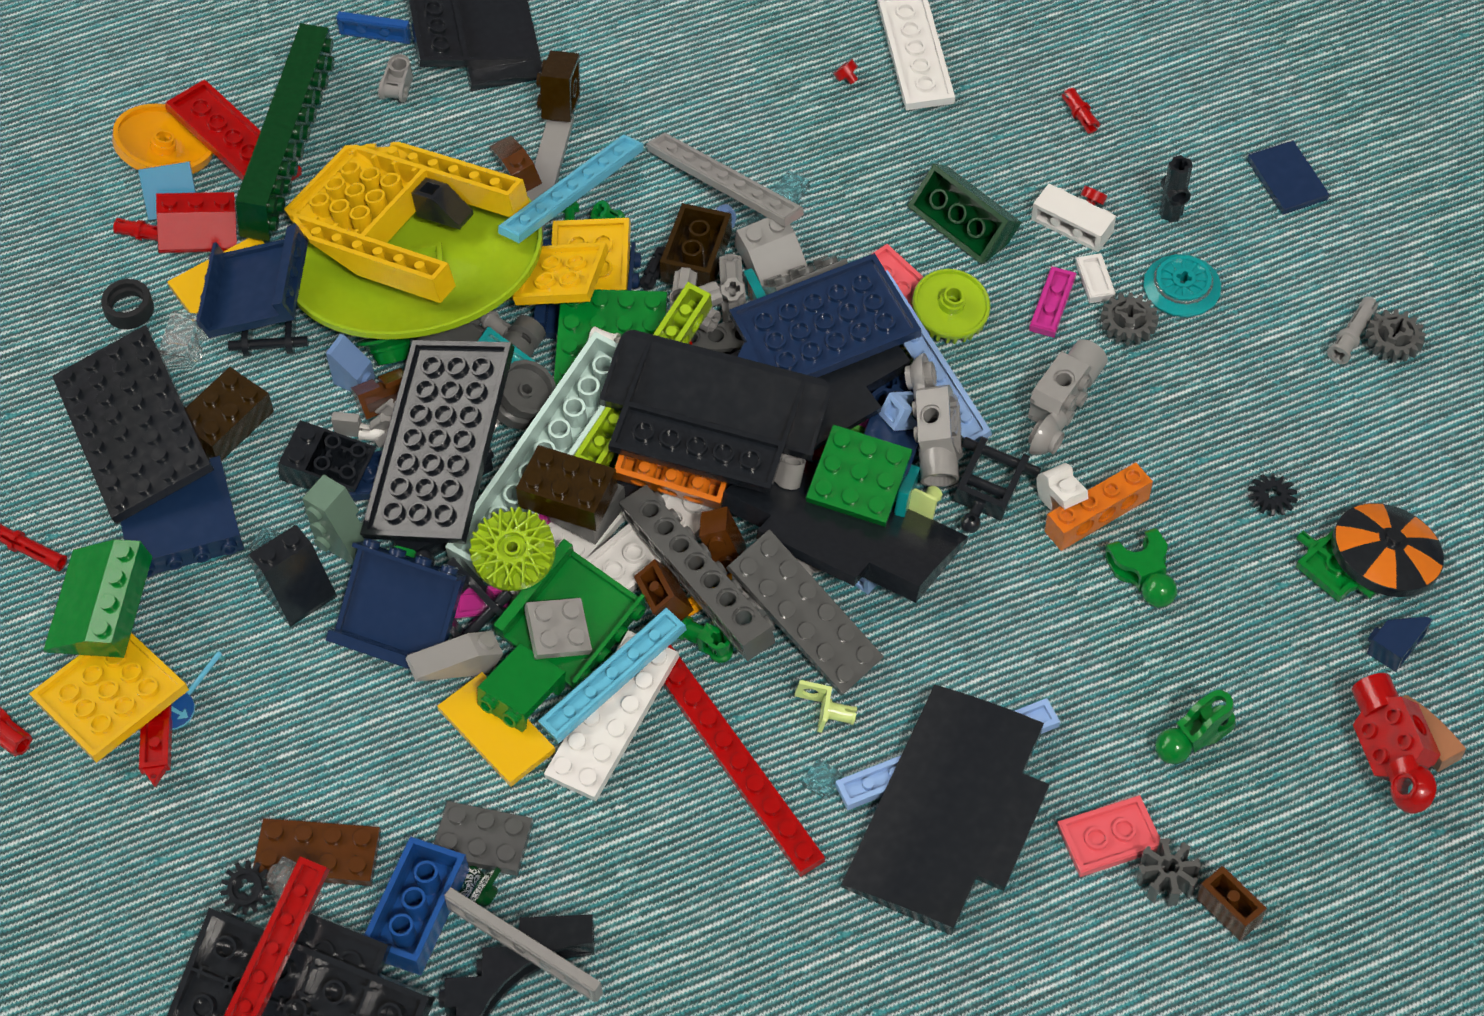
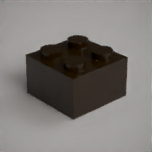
M550 50L547 60H543L542 72H538L536 85L540 88L537 108L541 109V119L571 122L580 98V53Z

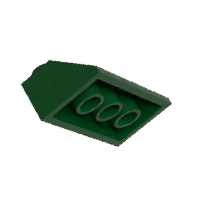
M940 164L932 165L907 205L908 208L981 264L987 262L1008 245L1022 223L949 166Z

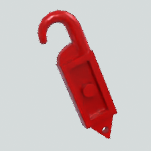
M172 704L140 728L139 770L148 777L154 787L157 786L165 772L171 770Z

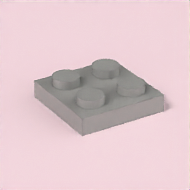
M581 598L527 602L525 604L524 610L535 660L588 655L591 653L592 646Z

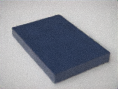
M1294 140L1248 155V163L1282 215L1328 200L1330 194Z

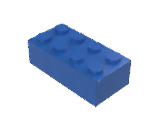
M410 836L364 933L392 945L385 964L420 976L422 975L450 914L444 895L450 888L460 892L469 872L465 854Z

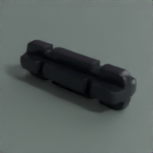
M665 246L656 248L639 282V285L645 291L653 290L660 276V260Z

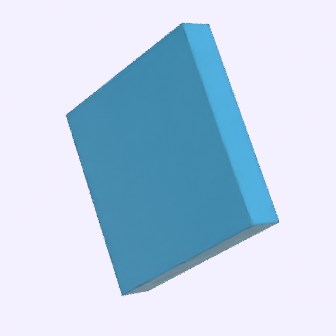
M190 161L138 170L148 220L157 219L156 193H196Z

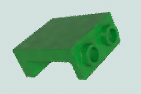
M519 644L477 687V704L486 713H492L503 720L507 726L524 732L527 728L528 718L551 693L559 696L565 689L566 671L546 659L535 660L533 651Z

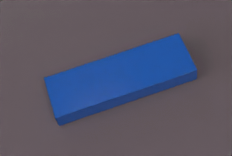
M338 11L336 19L341 35L410 44L412 36L409 21Z

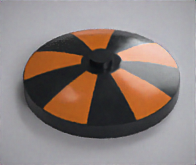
M1368 503L1352 507L1339 518L1332 533V550L1341 568L1357 583L1379 594L1392 597L1419 595L1434 585L1443 569L1444 553L1434 532L1418 517L1395 506Z

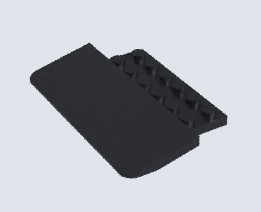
M406 0L419 67H465L470 92L537 80L538 72H542V61L528 0Z
M629 330L623 333L619 339L599 398V405L621 411L608 445L609 452L770 494L783 454L812 461L832 390L830 384L821 378L653 334Z

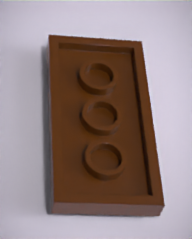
M263 818L253 868L258 862L261 864L259 873L265 869L269 871L265 878L289 880L301 856L330 869L324 883L372 886L381 829L375 826Z

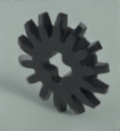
M1274 473L1270 474V480L1262 474L1260 475L1262 482L1258 479L1252 480V483L1256 486L1248 487V491L1254 492L1248 495V500L1256 499L1252 506L1254 508L1260 506L1262 508L1260 513L1264 514L1267 510L1270 511V516H1275V511H1279L1282 516L1285 515V507L1290 511L1293 509L1289 502L1297 503L1298 499L1291 496L1297 495V490L1288 489L1293 486L1292 482L1282 484L1285 479L1284 476L1275 481ZM1271 489H1276V493L1281 496L1270 499L1269 494L1265 493V491L1270 492Z
M246 860L245 868H242L238 862L235 864L237 869L235 873L229 869L226 871L231 878L229 881L222 879L221 884L228 885L227 890L220 892L221 896L229 895V899L224 902L226 906L232 903L235 904L232 912L236 913L240 907H243L242 915H247L250 906L253 913L258 912L257 902L266 906L267 903L262 898V895H272V891L264 889L265 886L273 882L271 879L263 880L269 871L265 869L259 873L260 863L257 862L252 869L250 860ZM244 880L248 883H254L255 886L251 888L252 894L249 896L247 893L240 892V889L244 886Z

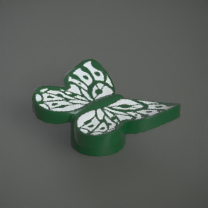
M470 866L463 883L465 888L460 890L459 893L476 904L486 907L497 894L498 888L493 883L501 869L496 867L485 875L476 866Z

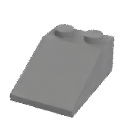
M767 217L736 230L734 245L747 269L752 268L761 286L768 284V278L780 274L781 276L790 275L791 269L801 265L808 266L790 224L784 227Z

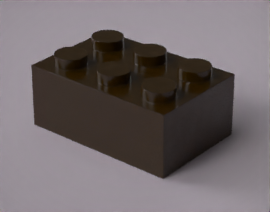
M682 203L660 260L661 281L673 284L675 271L681 268H690L698 275L697 287L715 282L719 271V257L724 256L732 235V214Z
M231 367L225 370L186 407L208 457L220 456L221 461L274 412L269 393Z
M538 445L516 487L518 506L597 532L618 488L616 469Z

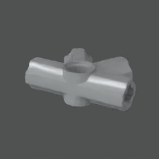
M725 254L719 257L720 284H718L723 297V303L719 304L722 307L723 323L733 322L729 314L730 309L746 303L745 283L742 278V258L735 254Z
M681 268L675 271L673 288L669 296L670 308L687 282L695 286L697 285L698 275L690 268ZM716 282L699 286V288L711 294L712 306L723 303V297ZM711 308L699 328L707 333H712L721 319V313Z

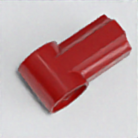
M0 707V746L14 757L23 755L29 749L33 739L29 733L15 724L10 716Z

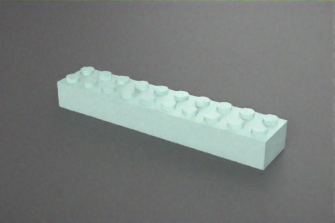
M597 332L592 334L477 500L466 544L447 543L445 546L449 560L453 557L463 559L479 576L473 566L469 548H471L470 539L473 538L472 533L473 531H478V523L483 524L484 517L487 520L492 517V512L499 514L500 508L504 512H508L510 507H513L514 511H516L517 507H519L516 487L537 446L541 445L573 456L575 455L605 409V406L599 405V398L618 343ZM521 508L523 512L528 513V510Z

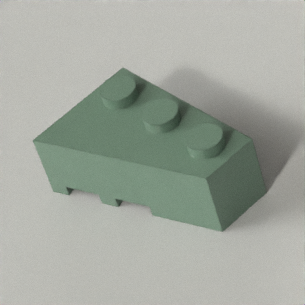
M323 475L302 498L306 509L305 513L310 522V529L315 539L314 543L325 552L329 550L353 565L357 548L352 547V544L364 541V538L360 535L363 522L360 523L356 516L359 509L346 487Z

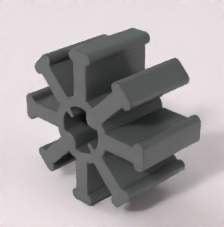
M1164 838L1160 839L1156 853L1151 850L1150 846H1147L1143 851L1137 875V884L1142 886V884L1150 883L1147 899L1152 902H1156L1157 896L1162 889L1166 890L1168 896L1167 905L1177 906L1181 892L1188 899L1194 894L1201 864L1199 858H1196L1194 861H1187L1191 847L1185 842H1182L1178 852L1172 855L1169 848L1170 839Z

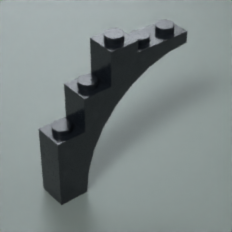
M593 914L519 917V931L565 960L595 955ZM507 946L482 947V959H477V977L445 978V987L439 990V1006L445 1009L447 1016H490L494 1008L510 990L526 977L541 970V968Z

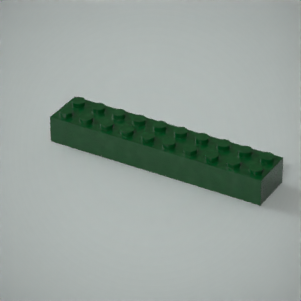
M300 23L235 200L239 236L270 241L273 231L277 232L279 213L284 212L285 196L290 194L292 189V176L297 175L298 159L303 158L304 142L310 138L311 122L315 123L317 116L316 107L322 103V90L327 88L329 81L328 73L334 69L335 57L331 56L333 39L330 38L328 27Z

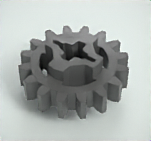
M1132 292L1129 293L1128 297H1124L1122 293H1119L1118 300L1110 297L1109 304L1104 303L1101 312V329L1108 330V338L1115 336L1116 343L1125 340L1127 346L1130 345L1131 341H1135L1137 345H1140L1141 338L1148 341L1150 334H1155L1159 316H1156L1157 308H1151L1152 301L1143 302V295L1133 298Z
M1385 309L1382 316L1376 313L1374 319L1368 323L1365 338L1369 339L1367 346L1375 347L1373 354L1381 352L1383 360L1389 356L1392 357L1393 362H1396L1397 358L1401 357L1406 362L1409 355L1415 358L1417 352L1422 350L1426 333L1422 332L1423 324L1416 325L1418 318L1412 317L1410 319L1408 317L1409 312L1407 311L1401 315L1398 309H1395L1393 314H1390Z

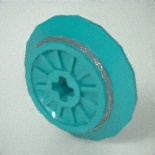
M1175 254L1162 257L1152 263L1144 275L1143 288L1148 300H1151L1158 310L1171 316L1188 318L1202 315L1213 308L1221 296V281L1217 272L1206 261L1191 255Z

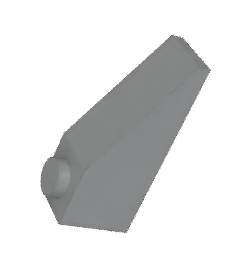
M493 631L467 633L407 655L406 661L415 681L418 682L477 676L481 672L485 675H490L503 652Z

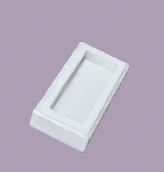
M1102 254L1077 257L1075 264L1089 303L1107 301L1110 297L1115 298L1116 293Z

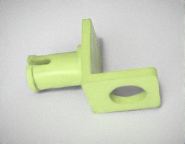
M929 486L925 492L914 488L911 493L908 509L933 519L937 502L943 496L942 491L936 486Z
M800 680L794 696L822 702L817 732L822 733L828 719L849 723L850 725L854 724L857 714L855 713L857 712L856 706L832 702V699H830L831 686ZM804 689H813L818 691V693H808Z

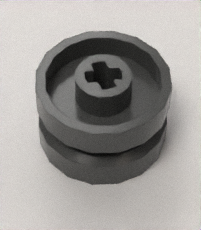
M519 360L511 363L497 419L511 428H528L556 388L554 378L549 371L537 362L530 360Z

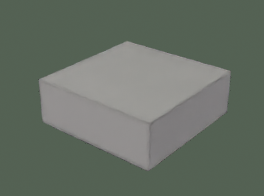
M333 412L331 422L334 432L345 436L358 437V432L362 431L359 428L361 424L360 415Z

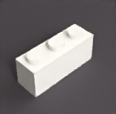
M1048 184L1033 203L1031 220L1099 252L1114 232L1116 216L1105 209H1101L1084 199L1066 192L1062 188Z

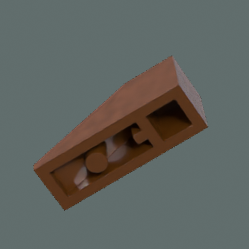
M512 135L489 146L507 175L523 179L526 192L542 184L533 161Z

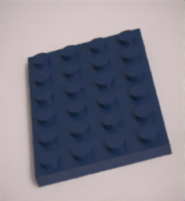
M875 253L729 310L730 318L744 343L749 341L760 363L813 377H820L921 336L920 326Z

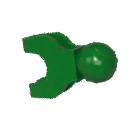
M1153 528L1144 531V550L1139 552L1127 550L1119 541L1107 544L1105 558L1117 579L1135 585L1139 592L1142 591L1143 599L1150 606L1162 608L1173 603L1178 589L1175 580L1166 574L1167 567L1165 564L1168 544L1158 529Z
M1223 690L1212 691L1195 703L1188 713L1176 722L1177 728L1163 730L1155 742V751L1158 757L1167 764L1177 765L1185 762L1192 750L1195 753L1202 747L1212 745L1229 734L1236 725L1231 695ZM1216 700L1226 702V706L1217 705L1211 708L1212 703ZM1228 718L1227 724L1220 726Z

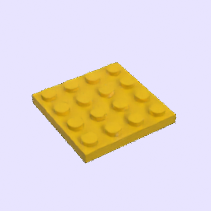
M131 633L124 658L79 655L30 692L29 695L97 763L189 691L182 679Z

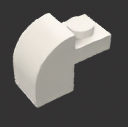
M1067 463L1058 465L1037 476L1038 497L1051 511L1060 506L1065 510L1088 499V490L1073 476V469Z

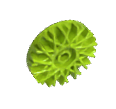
M939 269L924 276L917 284L911 300L912 309L925 329L930 332V337L936 336L937 342L941 337L947 339L946 343H949L951 340L953 344H956L958 339H963V342H966L967 339L971 340L975 333L978 335L980 330H983L990 313V298L985 287L974 276L956 269Z
M510 507V511L504 512L500 508L499 514L492 512L490 519L487 520L484 517V523H478V531H473V538L470 539L471 548H469L473 566L484 582L500 590L517 591L535 585L547 575L555 559L556 546L549 525L546 524L544 519L541 520L536 512L532 514L531 510H528V513L523 512L521 507H517L516 511H514L513 507Z

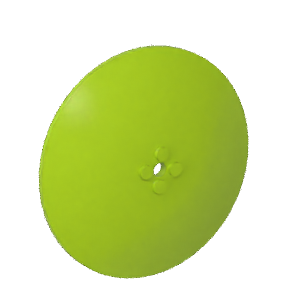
M469 204L467 205L473 210L474 214L460 230L417 217L415 212L388 243L449 263L456 286L441 303L358 276L308 241L297 305L313 320L328 328L364 338L406 339L451 330L486 315L499 307L522 287L536 267L541 255L543 230L540 227L522 242L517 243L498 233V226L510 217Z

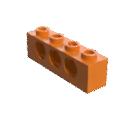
M620 454L615 466L617 480L640 487L647 484L653 491L714 509L722 507L723 493L728 488V483Z
M1135 462L1089 489L1087 500L1065 510L1060 506L1048 513L1044 532L1062 551L1149 500L1153 481Z

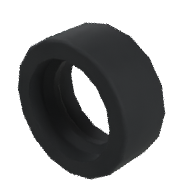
M123 279L114 282L107 287L101 298L102 309L106 319L112 326L118 329L129 330L138 328L152 317L154 311L150 290L144 283L136 279ZM137 296L143 299L142 303L132 311L117 312L113 310L116 302L124 297Z

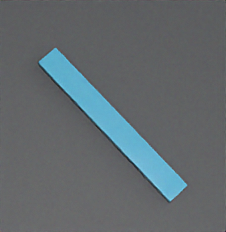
M623 134L498 226V233L517 243L522 242L643 151L644 144Z

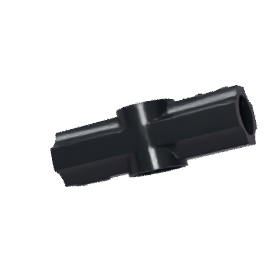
M1182 155L1173 157L1172 161L1168 164L1167 175L1161 180L1163 196L1159 213L1162 219L1170 223L1179 221L1180 216L1183 215L1185 203L1191 198L1188 187L1193 164L1190 159Z

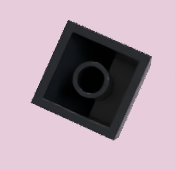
M294 525L248 554L260 590L290 627L337 597L312 543L297 525Z

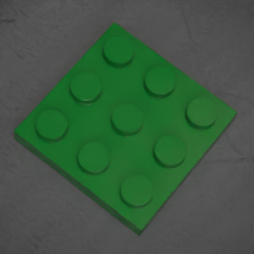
M833 425L807 493L806 502L886 527L911 458L912 449Z

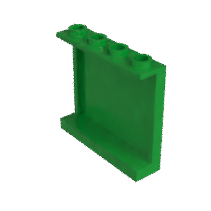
M563 539L556 547L555 559L547 575L535 585L521 590L494 623V629L499 637L516 648L521 644L533 651L524 610L525 604L527 602L581 598L592 646L591 653L588 655L546 658L549 662L566 671L565 684L575 689L593 673L599 664L602 665L609 659L612 653L610 649L616 642L621 643L629 630L630 624L634 620L636 622L639 621L644 615L646 602L645 595L641 594L638 597L574 552L573 545Z

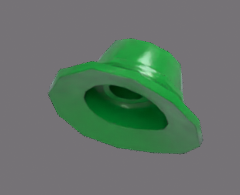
M370 338L357 341V345L368 349L378 365H385L408 358L411 338Z

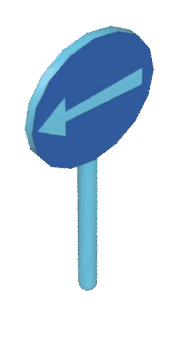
M220 651L216 652L188 688L189 691L172 703V730L185 726L192 719L195 713V703L190 695L222 655Z

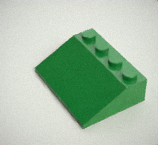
M114 539L73 550L43 649L45 653L124 658L152 560V555L141 541Z

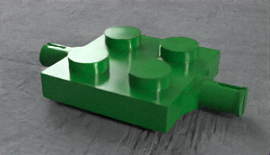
M1304 530L1297 536L1296 540L1306 546L1308 551L1297 561L1296 568L1337 602H1340L1346 595L1357 589L1366 595L1368 599H1372L1376 595V592L1363 587L1353 580L1337 562L1331 544L1333 530L1326 537L1318 540L1313 539Z

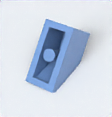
M340 334L326 352L333 383L352 392L351 387L371 379L374 380L375 374L371 361L345 335Z

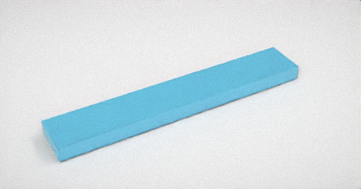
M665 608L539 719L540 726L554 740L560 743L687 630L686 625Z

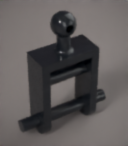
M297 306L294 320L285 322V337L253 339V329L241 331V340L228 341V350L242 351L244 357H251L252 350L286 348L287 354H295V347L309 346L308 336L296 337Z
M982 436L979 442L965 437L962 447L974 453L956 489L953 500L971 508L970 512L961 518L960 525L963 531L967 533L977 532L981 525L979 518L981 513L1002 521L1023 473L1036 478L1040 474V467L1028 463L1029 455L1023 454L1022 458L1019 459L987 446L989 439ZM982 455L1016 469L1007 489L973 475ZM968 485L973 486V487H975V488H978V489H980V490H982V491H985V492H987V493H990V494H992V495H994V496H997V497L1001 498L1002 501L999 500V499H996V498H994V497H991V496H989V495H987V494H984V493H982V492H979V491H977V490H975V489H972V488L968 487Z
M419 550L414 555V558L416 555L430 558L433 560L432 564L436 565L434 563V555L429 550ZM453 557L447 565L457 567L458 573L466 575L461 595L471 587L487 605L484 611L466 629L454 618L450 633L456 638L467 633L479 632L496 614L501 616L507 609L504 605L513 597V594L510 591L503 590L496 597L463 559Z

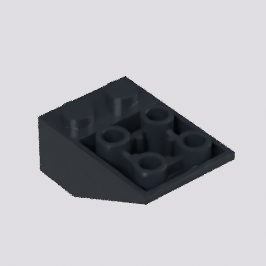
M300 420L278 463L279 480L304 489H311L323 475H326L346 487L348 492H355L373 457L376 446Z

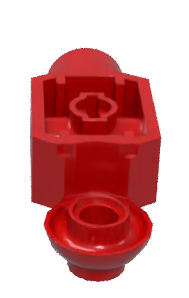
M1376 673L1356 682L1351 689L1361 712L1353 723V727L1374 776L1391 782V797L1397 808L1411 814L1422 812L1432 804L1436 796L1437 786L1435 777L1428 769L1435 765L1441 754L1419 704L1404 697H1399L1389 674ZM1413 783L1412 790L1408 793V787Z

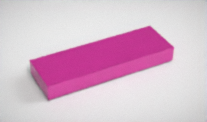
M1051 266L1029 331L1055 338L1077 273Z

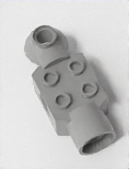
M1081 339L1074 344L1068 354L1061 351L1035 386L1030 398L1028 418L1036 422L1028 440L1031 444L1029 454L1043 455L1048 452L1055 454L1059 449L1065 433L1062 432L1063 428L1071 423L1077 406L1081 408L1088 397L1087 389L1093 384L1108 362L1105 351L1096 343Z
M922 353L915 358L911 365L905 366L906 385L909 390L913 389L914 393L912 409L914 417H917V426L914 427L915 442L919 443L920 481L925 486L946 487L954 485L959 481L958 460L963 457L960 405L950 385L936 386L935 365L932 361L929 362L925 353Z

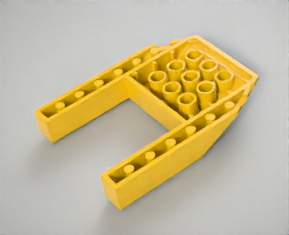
M391 142L388 147H377L376 143L362 146L345 145L284 208V211L291 221L298 225L305 238L312 245L356 275L441 303L456 286L449 263L387 243L416 212L412 197L414 189L425 178L448 184L466 204L507 217L513 216L528 205L529 199L523 179L402 142Z

